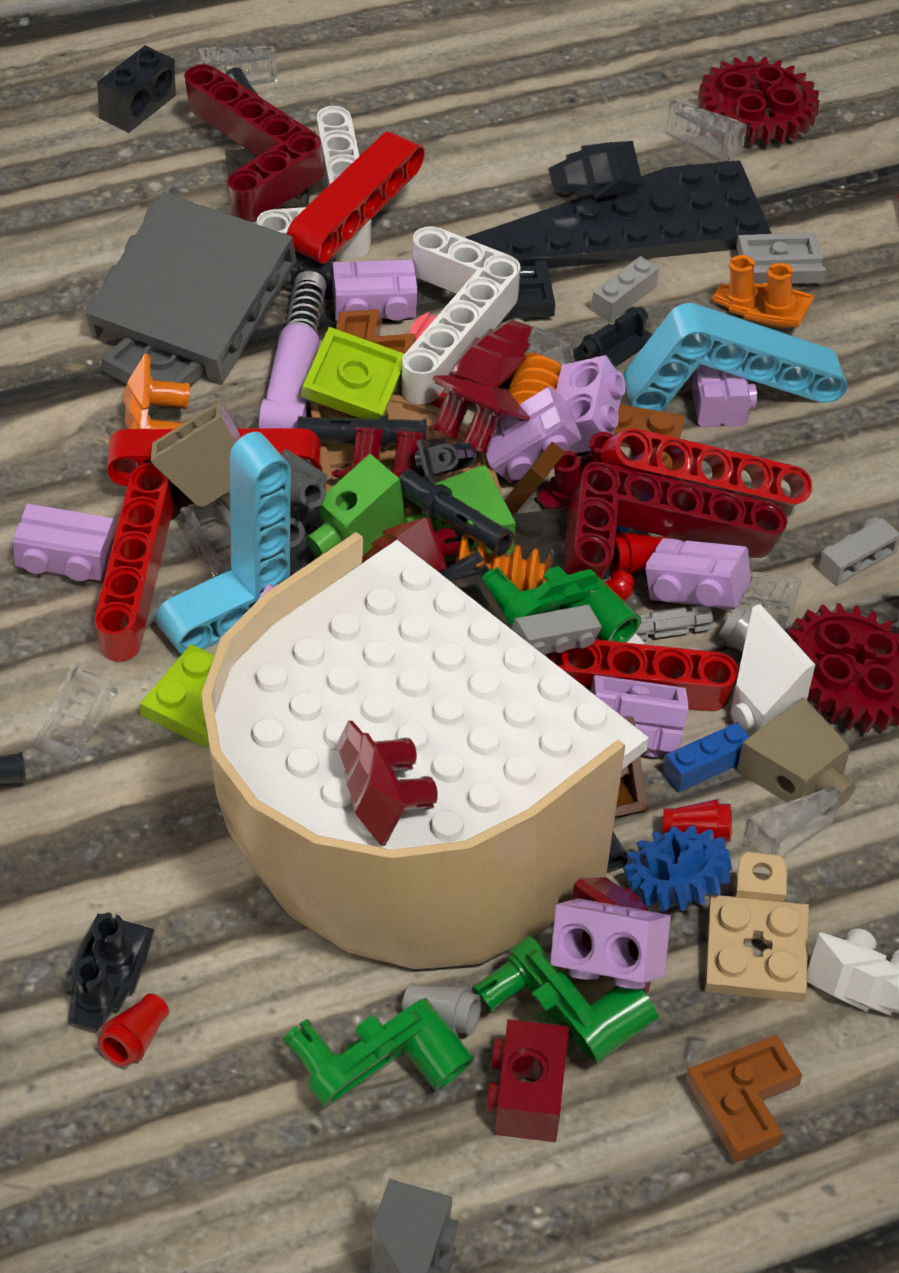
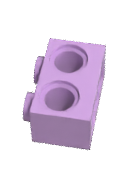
M606 355L562 365L556 392L570 405L575 419L574 422L577 424L582 438L571 445L568 451L575 453L589 451V440L595 433L608 432L614 435L615 427L618 426L619 422L618 411L621 397L625 393V380L622 373L615 369Z
M579 898L556 904L550 965L568 968V975L574 978L598 979L599 975L614 977V984L620 987L632 989L645 988L646 982L665 976L671 915ZM583 930H585L591 938V951L587 950L583 944ZM629 939H632L638 947L639 956L637 961L629 953Z

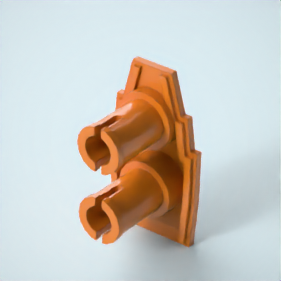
M738 255L731 258L729 262L730 284H719L712 296V302L729 308V312L744 316V319L773 328L799 327L815 295L792 289L793 268L786 263H774L767 270L768 283L755 284L754 259L747 255Z
M144 354L122 394L126 407V426L128 429H175L183 423L151 419L150 415H148V408L150 405L187 410L190 384L187 382L178 383L152 380V375H150L151 357H149V354Z

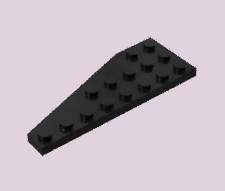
M738 160L666 167L641 176L644 185L642 187L594 200L592 196L579 197L464 238L510 255L517 259L520 266H531L534 261H546L548 269L630 261L636 260L640 256L644 259L737 250L738 235L772 233L743 165Z

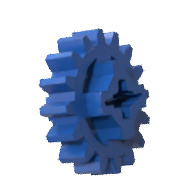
M692 825L686 832H681L676 826H673L669 832L664 833V836L655 831L652 833L653 841L650 843L639 840L636 843L638 852H628L627 859L629 864L624 866L628 886H630L631 891L637 897H642L646 907L654 904L656 901L659 902L660 911H666L671 904L678 905L681 911L686 910L687 904L692 903L693 900L699 905L705 904L704 895L707 893L716 896L721 894L719 884L730 882L729 871L732 870L729 849H726L724 839L722 837L714 839L713 831L710 829L697 834L696 826Z

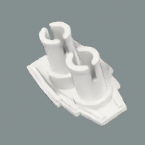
M853 929L847 934L846 940L820 932L807 970V982L866 1012L872 1009L887 1015H891L892 1012L899 1013V949L894 952L893 958L889 962L886 960L887 955L873 950L877 945L876 940L866 930Z

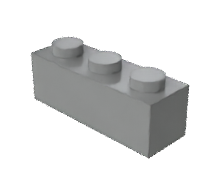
M640 256L593 291L591 311L608 322L613 321L657 287L660 268Z
M883 518L873 524L869 523L862 530L853 535H847L835 545L827 546L821 553L818 570L835 586H838L895 554L899 544V532Z
M584 605L516 618L511 630L542 654H548L553 652L561 653L578 647H589L594 643L602 626L590 606Z

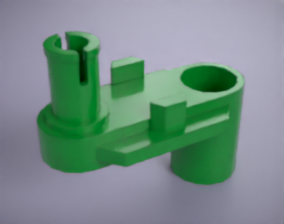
M559 566L549 568L543 575L547 581L540 587L521 591L503 574L500 568L496 567L495 570L492 568L486 572L478 584V589L485 593L502 610L501 621L510 629L516 618L584 605L590 606L602 626L596 636L599 640L627 643L635 635L641 624V617L591 569L567 575Z
M530 935L508 949V956L506 957L508 962L479 983L472 985L474 993L480 995L481 1003H486L484 1006L490 1013L524 987L529 990L532 989L531 994L544 1009V1011L537 1015L541 1023L569 1026L568 1034L595 1064H598L659 1019L653 1003L642 988L632 989L616 986L589 1005L558 966L550 965L551 958Z
M427 998L418 1000L384 1025L375 1015L369 1016L354 1029L360 1038L345 1048L346 1052L343 1054L333 1053L314 1029L309 1019L300 1022V1029L297 1026L293 1027L282 1039L310 1073L307 1088L323 1108L338 1101L403 1053L407 1055L435 1091L457 1078L475 1059Z

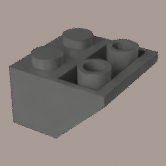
M389 1179L372 1226L370 1273H450L456 1252L453 1244L459 1221L450 1219L453 1197Z

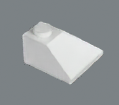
M761 604L752 607L730 712L734 723L738 722L749 736H752L802 697L807 700L815 668L812 660Z

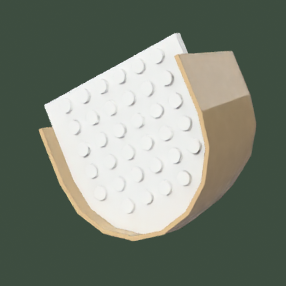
M355 532L266 592L221 637L201 693L217 799L231 837L246 861L287 914L347 953L411 969L482 964L508 951L509 948L528 935L532 938L537 937L555 921L556 904L572 900L573 886L579 878L606 877L622 769L647 751L649 737L398 540L362 563L363 537ZM353 720L363 733H369L373 741L410 738L416 747V764L412 765L413 769L410 771H394L397 779L430 776L437 786L438 799L437 803L433 804L434 808L430 810L404 811L386 846H380L354 813L351 794L346 786L345 768L338 749V740L348 721Z

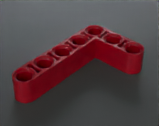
M198 64L190 67L185 72L184 78L190 111L257 156L234 171L227 179L232 216L249 222H255L261 213L278 208L323 177L324 162L321 138L315 132L214 66Z
M593 462L583 469L570 497L563 571L570 575L591 569L602 579L614 555L616 525L682 541L745 546L750 557L762 558L773 550L785 531L788 523L787 515L778 505L768 501L604 462Z

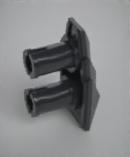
M633 141L606 142L581 146L580 151L567 154L565 160L548 168L553 191L562 198L570 197L575 193L576 197L592 196L594 200L644 186Z
M109 912L97 914L68 970V974L72 975L66 993L68 997H71L68 1024L98 1032L114 1010L120 1011L129 992L135 993L147 960L154 929L124 921L117 914L115 918Z

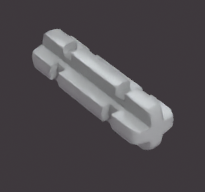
M701 605L690 606V611H686V608L682 607L650 612V617H646L642 613L638 614L641 617V624L635 634L642 640H648V635H652V638L655 639L688 634L691 628L693 632L707 631L712 628L713 615L710 607Z

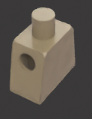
M220 400L153 442L151 462L197 506L205 507L220 497L230 510L229 456L232 447L241 436L223 401Z
M803 697L746 739L742 744L737 772L795 808H803L820 794L837 807H840L850 799L856 788V785L843 775L850 751L848 744Z

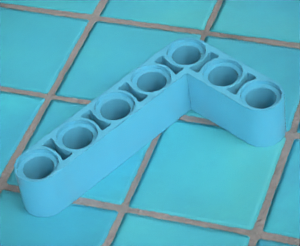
M694 303L681 304L670 311L623 374L630 405L657 411L665 409L699 364L823 403L833 402L841 398L848 387L838 356L832 349Z
M260 432L244 435L234 444L230 451L231 570L171 597L155 613L154 620L156 625L180 654L190 644L204 650L219 643L221 637L258 601L267 584H280L290 577L291 468L283 456Z

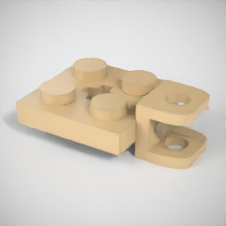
M746 852L741 857L738 865L737 875L732 888V897L710 896L704 992L804 1002L807 988L809 904L784 902L787 891V868L781 856ZM763 866L769 869L771 873L753 872V869ZM752 939H758L767 944L769 949L763 951L762 957L753 956L752 948L744 947V943L751 942Z

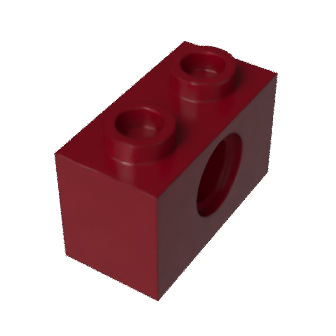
M507 1019L505 1039L495 1038L491 1069L501 1070L500 1083H489L486 1113L496 1114L494 1135L556 1142L561 1112L569 1026ZM526 1077L533 1079L534 1081L524 1082L519 1080L518 1078Z

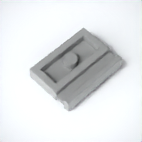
M815 233L738 235L736 245L738 255L750 256L755 261V284L768 283L767 270L774 263H786L793 268L792 283H824L826 268L822 266L823 258Z

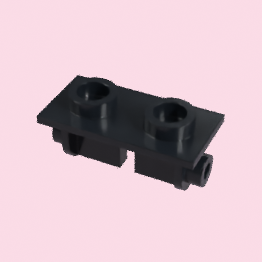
M632 306L628 308L625 314L615 319L614 324L611 325L609 323L594 334L584 336L582 343L570 351L569 355L577 361L606 355L612 365L615 366L644 347L653 335L645 329V324L648 320L646 310L643 307L636 308Z
M445 438L417 441L419 451L415 452V462L418 472L433 484L453 477V471L468 468L476 460L474 447L466 442L451 445L445 442Z

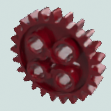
M748 56L747 62H742L737 57H734L732 65L721 61L720 69L711 67L709 75H703L698 94V109L703 110V119H711L710 127L722 126V135H727L731 132L736 133V141L741 140L745 136L749 137L750 144H754L757 138L762 139L766 145H770L771 138H775L783 144L786 135L796 140L799 132L806 134L809 125L814 126L820 100H818L819 91L813 90L814 81H805V72L794 74L795 66L782 68L781 60L776 61L774 64H769L767 57H763L760 62H755L752 56Z
M841 603L836 604L833 612L824 604L820 605L817 613L808 609L802 619H795L787 634L815 664L807 701H812L815 704L814 708L818 713H821L823 710L829 713V724L832 725L838 718L844 719L846 729L850 731L855 722L860 723L865 733H869L874 723L882 731H885L890 722L897 726L899 725V633L893 634L890 631L893 623L890 620L883 624L877 623V615L874 611L867 618L861 616L859 606L856 605L851 613H846Z

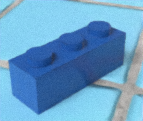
M736 722L665 754L662 773L678 793L738 766L742 744L750 736Z

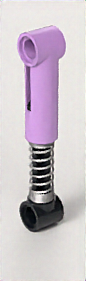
M295 252L297 262L291 270V287H293L288 318L286 326L279 335L267 397L263 399L261 404L259 428H297L298 416L306 417L308 399L300 397L303 383L318 352L320 342L317 335L318 320L321 316V305L323 304L325 291H332V263L336 262V254L328 262L321 264Z

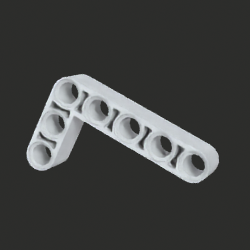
M339 106L324 107L317 113L316 134L321 138L324 162L322 180L324 190L359 157L351 115L349 111ZM306 207L267 210L258 216L257 224L286 234L291 222ZM371 220L336 253V259L359 258L370 251Z
M433 226L420 228L413 235L412 260L415 276L454 292L456 295L402 358V396L408 402L417 405H425L437 399L444 388L434 383L435 381L432 380L433 376L450 375V370L475 337L480 338L490 328L495 329L516 304L519 293L520 263L517 259Z

